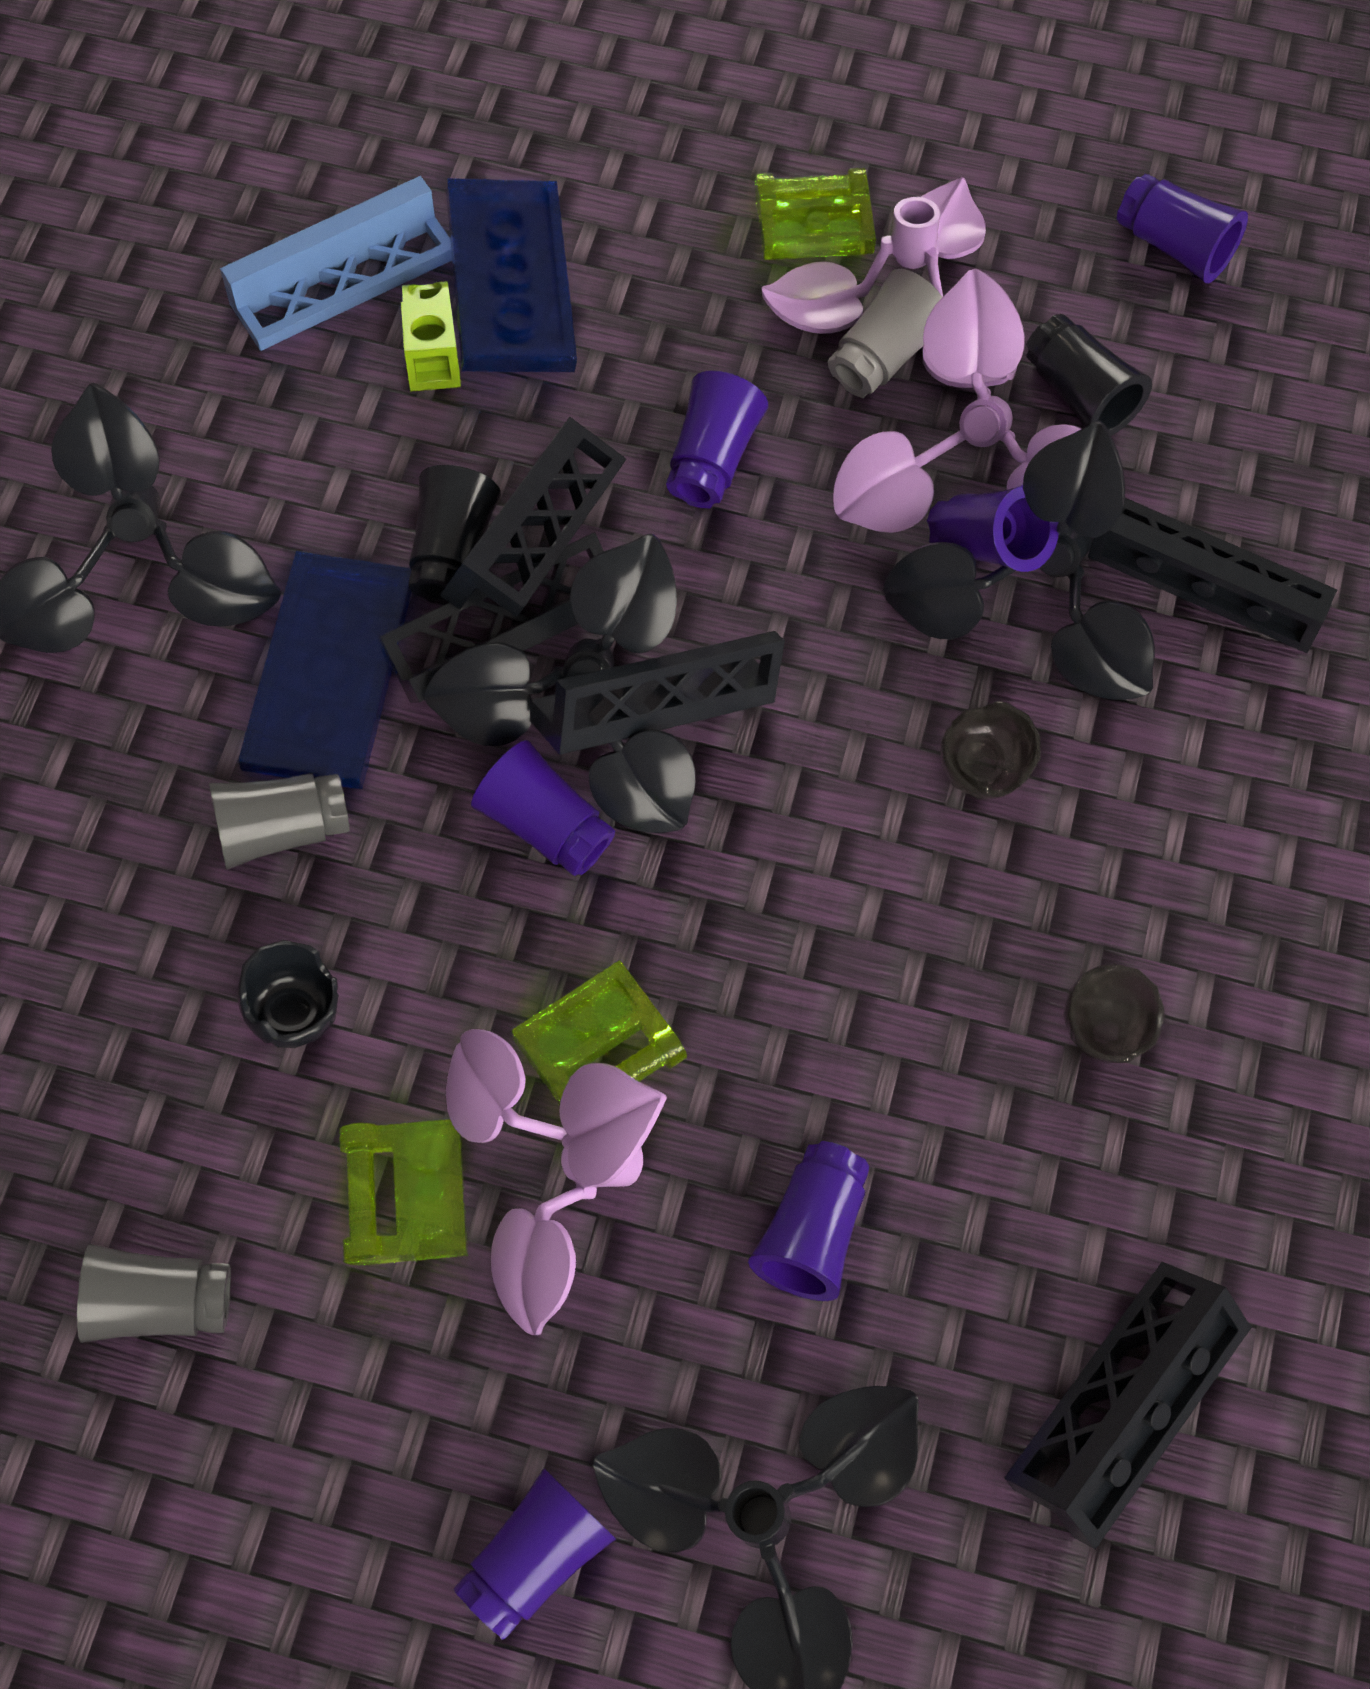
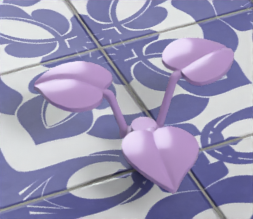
M961 177L921 197H909L897 203L894 208L892 236L881 238L880 250L861 284L857 285L854 274L841 265L833 262H813L796 267L776 282L762 286V297L777 316L798 329L819 334L840 332L852 327L862 316L863 306L858 298L869 294L889 254H893L897 262L906 268L916 269L927 264L930 284L943 297L938 257L954 259L976 251L985 239L986 224L984 218L971 197L964 177ZM923 346V364L932 377L949 386L973 388L971 375L960 379H952L938 372L927 358ZM1016 369L1008 376L1002 378H992L983 375V382L986 387L1003 384L1014 378Z
M969 270L939 300L927 318L923 333L924 349L927 358L935 369L942 375L952 379H960L971 375V382L977 394V400L970 403L963 410L959 423L960 430L917 457L914 456V451L908 438L897 431L876 433L859 442L842 463L834 485V510L841 520L878 532L894 533L904 531L913 527L924 518L933 501V481L929 474L921 467L964 440L977 447H988L999 440L1005 443L1012 457L1021 463L1012 472L1007 481L1008 490L1023 485L1025 470L1038 451L1049 443L1081 430L1076 426L1068 424L1052 425L1043 428L1031 438L1027 453L1018 445L1014 432L1010 431L1013 421L1012 411L1003 399L991 396L990 389L983 382V375L992 378H1002L1015 371L1024 351L1025 336L1023 325L1007 293L994 279L981 270Z
M471 1029L461 1035V1041L456 1045L447 1077V1111L454 1128L468 1141L485 1143L497 1137L505 1121L512 1127L562 1140L564 1147L561 1156L562 1168L565 1175L576 1183V1188L540 1204L535 1212V1216L526 1209H511L500 1222L492 1243L491 1272L503 1307L525 1332L531 1335H541L545 1324L565 1302L573 1283L576 1268V1255L570 1235L561 1223L549 1220L550 1217L557 1210L576 1201L594 1199L597 1187L630 1186L638 1179L643 1166L641 1146L653 1128L667 1096L656 1089L638 1082L615 1066L606 1063H590L577 1069L570 1077L564 1089L559 1109L563 1127L521 1116L511 1108L521 1098L526 1082L523 1066L517 1053L506 1040L497 1034L486 1030Z

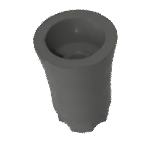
M311 773L284 779L246 783H209L226 870L266 855L299 846L325 842V835L334 836V834L350 831L344 793L338 774L321 775L315 779Z
M89 1244L82 1262L78 1289L77 1330L79 1341L84 1343L119 1337L155 1335L197 1336L198 1331L224 1333L230 1307V1264H204L201 1258L155 1256Z

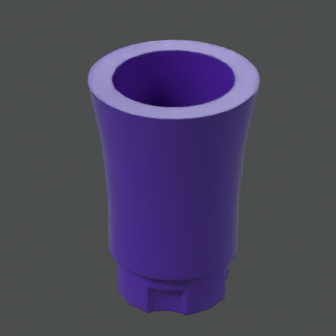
M1145 173L1142 177L1137 176L1126 190L1123 201L1117 211L1116 219L1120 225L1133 230L1134 236L1157 247L1184 265L1204 283L1209 284L1219 276L1234 256L1247 227L1248 213L1244 210L1201 197L1165 179L1159 181Z
M704 371L693 377L687 412L677 446L670 461L671 471L666 482L667 489L673 496L682 499L690 506L710 509L713 504L721 502L725 489L729 488L732 483L739 461L752 434L768 410V400L758 387L744 378L722 371Z
M1023 485L1000 492L959 494L952 497L949 501H938L930 510L927 518L930 529V543H955L967 548L973 554L975 560L999 564L1020 572L1033 571L1045 564L1052 555L1059 536L1057 532L1058 522L1042 520L1030 509L1023 491Z
M529 740L521 741L513 746L493 765L477 787L471 801L473 809L506 827L534 847L554 865L560 863L573 876L583 875L598 861L615 836V830L599 818V811L577 794L550 767Z
M821 1141L819 1144H809L802 1163L796 1165L786 1193L769 1228L748 1260L751 1270L770 1285L801 1298L815 1301H832L837 1299L840 1294L845 1257L853 1227L865 1196L863 1186L869 1172L867 1161L854 1154L847 1147L836 1143Z
M543 1468L517 1509L490 1543L470 1563L475 1570H471L453 1590L489 1629L504 1640L516 1628L522 1617L528 1621L545 1601L578 1569L615 1541L616 1538Z

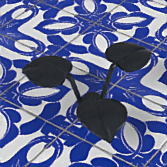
M90 383L83 391L77 403L60 423L53 438L51 453L54 467L59 476L74 490L88 496H98L111 491L112 499L106 516L107 525L76 573L69 579H67L65 572L57 562L46 557L29 558L18 562L0 579V639L12 645L45 653L71 650L86 640L92 631L95 608L88 595L77 589V587L85 581L105 549L115 537L127 542H139L151 534L156 536L168 566L178 571L168 587L169 600L181 614L194 622L207 626H232L253 620L272 608L280 599L281 589L272 579L257 551L238 536L222 531L199 534L185 545L182 560L177 557L166 533L167 524L157 519L161 501L159 493L152 485L159 471L160 457L155 440L139 417L123 401L100 385Z
M1096 421L1071 435L1049 443L1038 451L1025 470L1023 491L1030 509L1037 517L1049 522H1058L1057 532L1059 536L1056 547L1047 562L1040 567V570L1053 577L1068 576L1070 579L1069 616L1074 623L1059 629L1052 638L1051 649L1055 664L1063 677L1078 689L1100 698L1126 700L1146 696L1153 689L1155 645L1152 632L1139 612L1128 605L1113 601L1099 602L1090 607L1085 615H1083L1080 608L1081 579L1085 572L1079 564L1090 550L1092 538L1102 536L1118 521L1125 502V479L1119 452L1104 423ZM936 542L923 545L903 557L890 571L885 581L883 592L888 603L918 631L937 639H954L968 634L983 616L984 601L978 590L989 588L1017 570L1001 566L985 577L976 578V561L973 554L967 548L955 543Z
M646 534L630 543L601 552L590 559L579 570L571 587L570 601L573 614L583 629L593 634L603 635V637L598 640L584 639L575 643L568 651L564 667H555L550 674L542 679L528 683L530 662L522 650L509 644L498 642L475 645L455 655L438 669L424 693L428 706L452 729L467 740L483 746L506 745L517 740L531 725L529 720L532 698L530 695L545 691L560 679L613 668L614 656L609 648L614 640L624 649L633 653H645L659 645L672 628L677 606V590L673 568L659 539L654 534ZM655 729L641 730L633 734L625 745L622 740L611 742L610 745L614 751L598 757L591 764L589 784L593 798L598 806L616 822L647 833L673 832L687 825L696 783L695 766L686 746L674 735Z
M869 1386L840 1393L821 1403L805 1421L799 1437L800 1450L810 1464L821 1471L814 1477L793 1484L784 1483L777 1490L768 1483L754 1480L737 1486L728 1498H722L720 1501L712 1499L722 1481L719 1459L706 1440L686 1429L662 1428L651 1431L618 1448L601 1453L594 1458L593 1466L596 1479L610 1511L631 1536L649 1548L673 1553L692 1549L699 1544L705 1534L707 1512L716 1515H725L730 1530L740 1540L753 1548L760 1549L761 1557L767 1565L779 1599L762 1597L748 1604L740 1613L732 1630L731 1652L736 1670L750 1689L842 1688L849 1670L853 1648L849 1616L836 1596L824 1587L812 1586L792 1595L789 1582L777 1556L775 1545L785 1538L790 1528L791 1512L787 1503L793 1498L823 1488L830 1481L835 1492L843 1501L857 1507L884 1505L894 1500L904 1491L915 1472L918 1459L919 1400L913 1391L892 1386Z

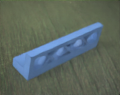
M420 175L220 268L230 306L259 350L262 351L458 258L455 244L435 218L431 189ZM426 232L436 245V247L421 254L403 250L407 241ZM368 259L387 262L384 271L372 277L355 274L357 265ZM319 282L338 285L335 294L324 300L305 297L308 288ZM271 305L287 308L283 319L262 328L253 314Z

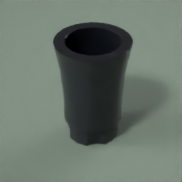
M1063 314L1053 315L1046 323L1039 325L1026 343L1028 347L1026 357L1036 366L1038 374L1056 390L1073 410L1084 427L1093 422L1101 421L1112 436L1129 424L1148 400L1152 389L1151 378L1123 361L1101 344L1082 325H1076L1069 317Z
M455 465L431 466L420 473L419 508L415 539L409 561L411 568L409 590L414 595L423 597L435 604L445 605L449 603L440 595L486 532L501 496L499 486L488 476L478 471Z

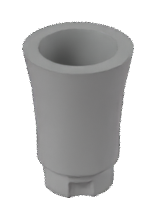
M906 269L892 270L874 300L854 326L839 341V348L829 358L828 368L832 376L843 385L845 390L861 398H864L867 394H872L879 385H885L901 366L924 346L923 333L927 318L934 306L942 298V295L920 275Z

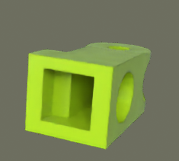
M448 281L427 285H402L403 343L410 392L461 387Z

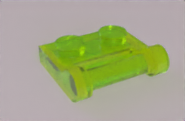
M848 168L847 174L790 178H773L772 173L755 174V198L759 213L764 260L874 254L876 235L865 168Z
M620 960L511 1030L514 1042L557 1100L559 1106L564 1089L570 1079L569 1077L583 1065L590 1064L640 1030L644 1032L650 1044L615 1066L638 1082L664 1065L671 1069L687 1058V1053L681 1041Z
M451 1120L388 1125L354 1123L341 1127L339 1129L340 1151L347 1153L349 1237L343 1240V1262L350 1265H372L468 1256L462 1139ZM393 1152L397 1235H377L374 1153Z

